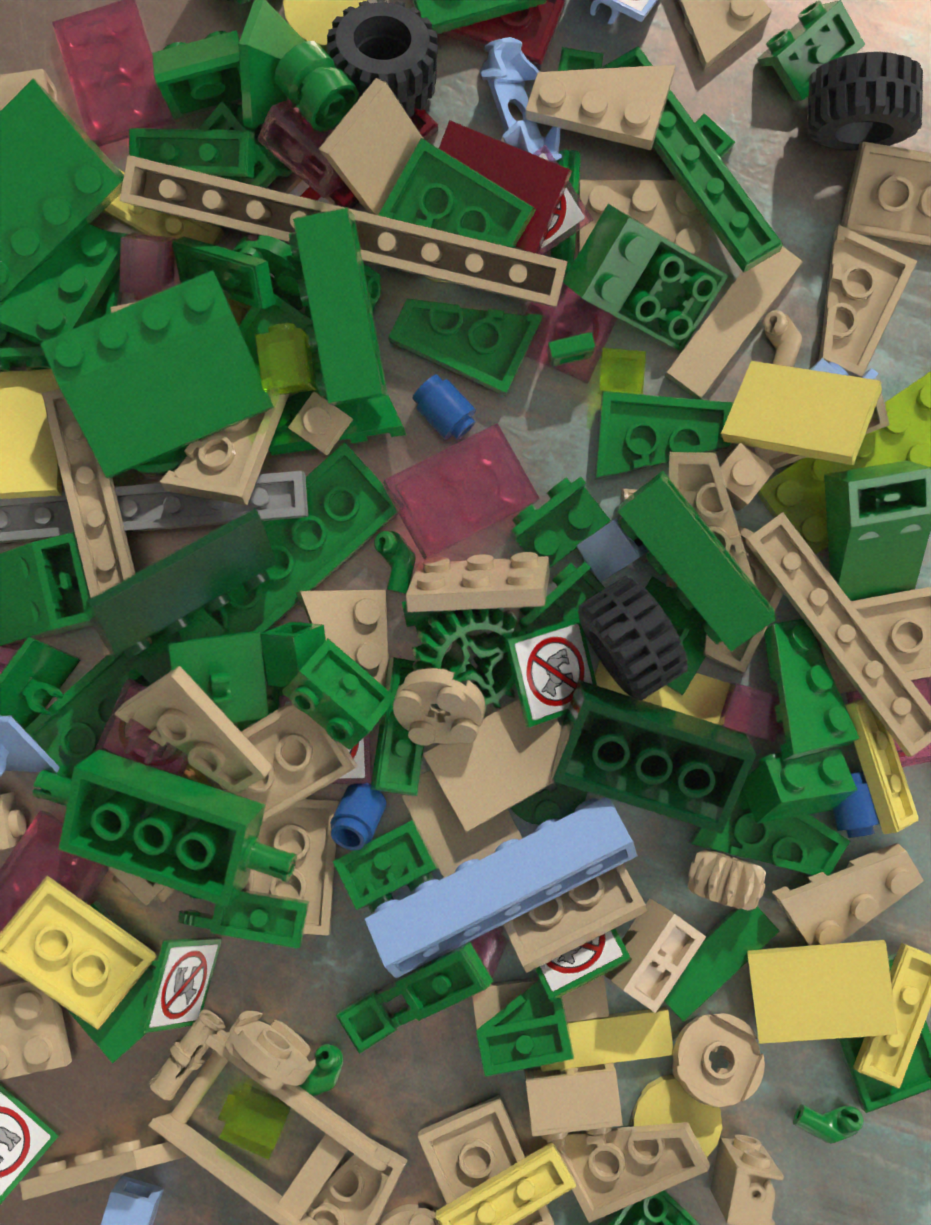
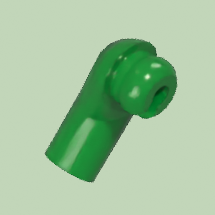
M382 531L376 536L374 546L376 551L381 553L392 568L387 590L406 594L416 561L415 553L402 535L395 531Z
M325 1044L316 1050L314 1055L316 1057L315 1067L305 1082L298 1085L313 1097L330 1091L336 1086L343 1066L342 1052L336 1046Z
M801 1104L794 1114L793 1124L820 1140L833 1144L857 1134L863 1127L864 1118L860 1110L853 1106H843L820 1114Z

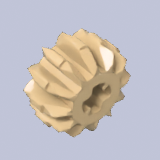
M706 849L697 852L694 862H691L687 887L699 897L721 903L725 906L748 911L755 909L759 899L763 896L766 885L764 883L766 872L755 863Z

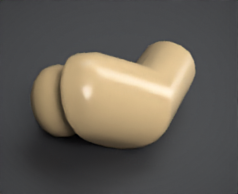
M781 311L769 312L763 320V326L766 335L776 349L772 364L794 367L802 344V336L787 314Z

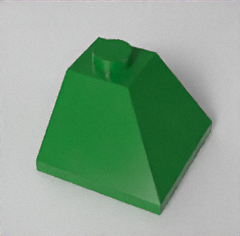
M254 0L239 41L244 127H255L298 110L297 105L291 103L274 81V74L283 56L294 46L305 40L266 0Z

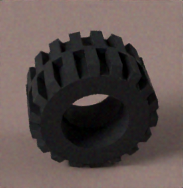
M367 0L359 2V7L357 8L348 7L343 10V17L337 16L334 19L332 29L328 30L327 54L334 61L336 68L342 70L356 86L359 93L358 100L377 78L387 83L407 115L411 117L414 115V109L422 110L427 106V99H432L435 92L438 38L436 31L432 30L430 20L428 18H421L419 10L414 7L407 9L405 8V3L399 1L393 4L387 3V0H377V3H369Z
M861 52L842 56L816 68L815 72L811 73L809 79V137L812 140H816V143L840 150L858 151L860 142L891 146L914 136L922 126L923 68H921V64L911 60V57L896 53Z
M624 576L578 606L582 629L596 655L620 688L637 701H642L688 671L684 647L670 620L651 594L630 577Z

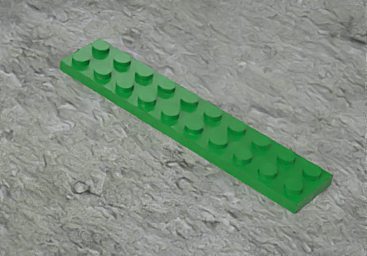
M345 442L306 476L308 517L262 521L277 564L267 571L270 577L268 581L249 592L242 585L228 593L232 600L231 602L210 613L229 631L226 635L260 631L261 634L270 630L300 603L296 592L313 591L404 509L403 505ZM164 630L151 637L152 644ZM145 651L129 660L126 659L123 653L115 658H112L111 655L105 656L66 691L62 699H57L47 708L51 712L50 715L41 714L24 729L60 767L58 773L54 774L72 779L74 767L98 749L126 758L105 747L107 738L117 718L114 713L124 703L126 698L123 697L117 701L110 692L125 674L134 668L132 665ZM143 677L135 687L144 690L152 684Z

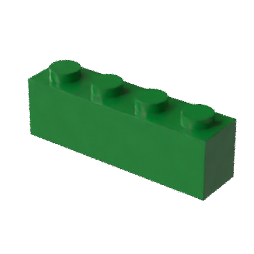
M342 208L293 218L295 232L289 233V242L294 260H301L304 278L298 279V289L303 306H310L313 324L307 325V336L312 352H319L322 369L316 370L315 375L320 396H327L328 404L332 405L388 396L354 215L348 208Z
M661 471L620 503L618 512L622 517L618 519V523L623 531L633 541L639 538L650 552L646 554L649 563L661 576L668 573L677 584V587L674 588L676 596L688 610L695 607L705 619L702 627L716 645L723 642L732 652L776 620L774 608L664 471Z

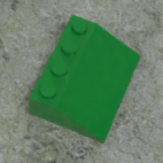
M34 78L0 111V302L85 225L90 224L121 194L124 174Z
M213 270L40 343L58 386L107 479L274 408Z

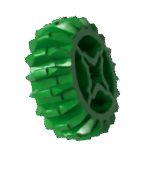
M504 608L463 609L454 612L452 610H442L444 617L440 620H437L436 617L428 616V623L432 629L430 631H418L417 637L423 644L412 647V654L417 659L412 664L413 672L420 669L437 668L453 672V680L458 682L475 680L472 683L478 687L484 697L485 711L486 706L490 703L495 708L501 709V701L499 699L505 694L507 697L515 698V692L511 688L515 680L505 640L525 634L527 631L520 623H517V617L510 610L504 611ZM480 629L493 631L490 634L483 632L476 636L467 634V632ZM452 643V647H451L450 650L445 654L447 648H448V647L450 646V644ZM467 646H469L473 653L476 655L473 658L477 665L476 669L471 664V662L468 661L470 654L467 650Z

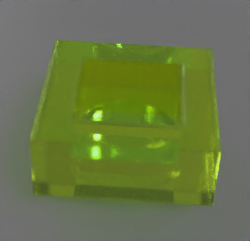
M603 348L601 351L598 394L606 391L643 395L646 351Z

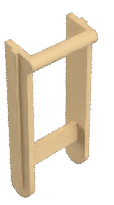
M219 1030L215 1035H210L205 1041V1044L214 1051L173 1112L153 1118L148 1126L279 1225H320L305 1214V1212L345 1153L349 1150L366 1164L380 1171L385 1170L389 1164V1155L381 1146L300 1086L284 1084L280 1090H274L264 1085L257 1076L259 1071L245 1060L234 1057L226 1050L225 1042L229 1038L230 1032ZM228 1061L326 1133L283 1196L186 1124Z

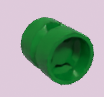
M304 41L294 46L283 56L277 65L274 74L275 83L290 102L297 105L301 115L314 130L320 132L328 131L338 126L358 101L359 93L356 86L342 70L336 68L331 57L314 41Z

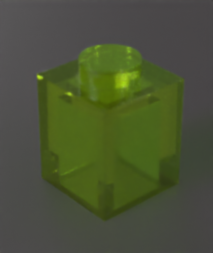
M291 323L276 324L268 327L269 333L256 335L264 391L272 396L316 390L311 348L308 336L301 328L296 329L295 324Z
M244 1083L237 1097L229 1093L218 1120L224 1122L225 1125L219 1139L269 1160L291 1107L278 1097Z

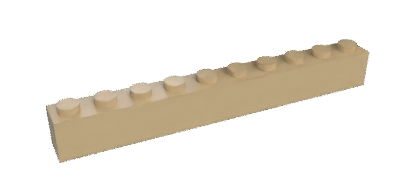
M129 155L127 157L120 195L121 202L136 207L256 236H271L289 244V233L295 232L293 218L345 208ZM349 209L355 217L363 262L553 308L557 307L568 261Z

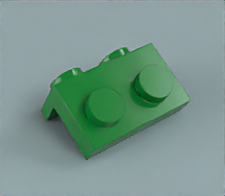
M586 562L578 568L570 563L552 579L557 587L546 597L545 606L521 607L519 610L525 617L518 623L528 633L579 617L578 606L604 590L605 587L591 573V567Z

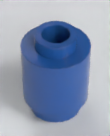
M437 374L425 381L412 397L418 404L416 410L444 440L452 436L459 440L476 423L472 418L476 409L448 379L442 380Z
M863 771L851 773L857 791L833 808L837 831L846 830L848 838L875 834L873 826L880 824L864 773Z
M354 783L349 785L331 819V837L336 844L345 849L359 850L369 843L386 809L387 802L384 795L380 791L370 790L371 784Z

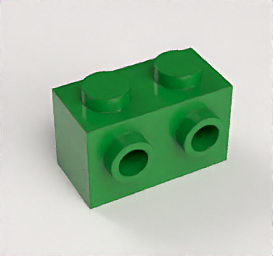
M841 749L817 752L785 761L782 759V753L765 756L758 761L759 766L747 776L742 787L756 824L831 811L857 791Z

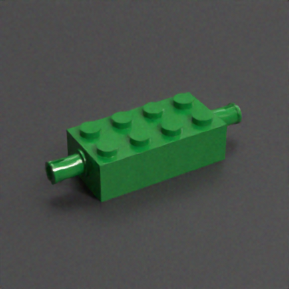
M100 749L74 767L72 779L44 769L38 774L33 785L34 787L41 788L40 790L35 788L32 791L34 797L66 806L59 850L227 908L248 884L251 870L281 879L287 883L296 865L292 862L295 863L297 861V854L260 843L259 833L266 804Z

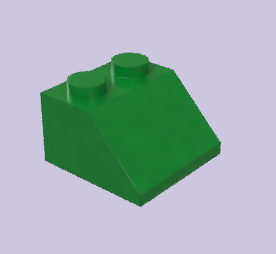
M237 30L232 32H212L205 39L187 44L184 42L171 43L165 46L163 50L152 53L156 84L174 120L214 110L221 101L234 104L242 102L239 60L240 38Z

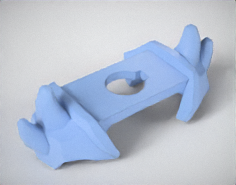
M508 37L488 43L485 46V51L489 52L488 59L483 63L479 73L482 76V80H487L505 130V133L502 135L505 143L536 156L544 153L549 161L556 162L562 158L561 154H559L560 128L553 126L547 136L543 137L540 135L537 123L526 120L525 110L529 100L524 85L525 81L536 80L537 73L539 72L538 69L529 62L521 51L523 44L521 41ZM508 102L515 104L520 109L523 120L516 121L511 116Z

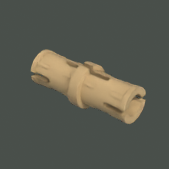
M203 1009L183 1039L174 1042L170 1048L171 1055L156 1076L149 1082L151 1090L156 1095L171 1101L190 1073L201 1067L204 1063L203 1056L209 1048L205 1041L210 1035H215L219 1030H224L225 1028L221 1018L213 1012Z

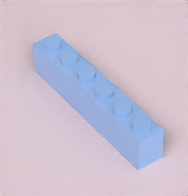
M606 797L600 800L593 798L581 803L574 813L560 820L550 819L543 822L535 829V833L521 840L511 839L505 841L496 848L495 853L481 860L472 859L462 863L456 868L455 873L440 881L437 879L426 881L416 888L414 894L400 901L390 900L381 904L375 909L374 914L364 919L384 967L395 978H398L637 857L634 843L611 800Z

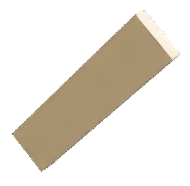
M782 246L781 251L745 273L741 272L665 376L695 399L700 400L803 261Z

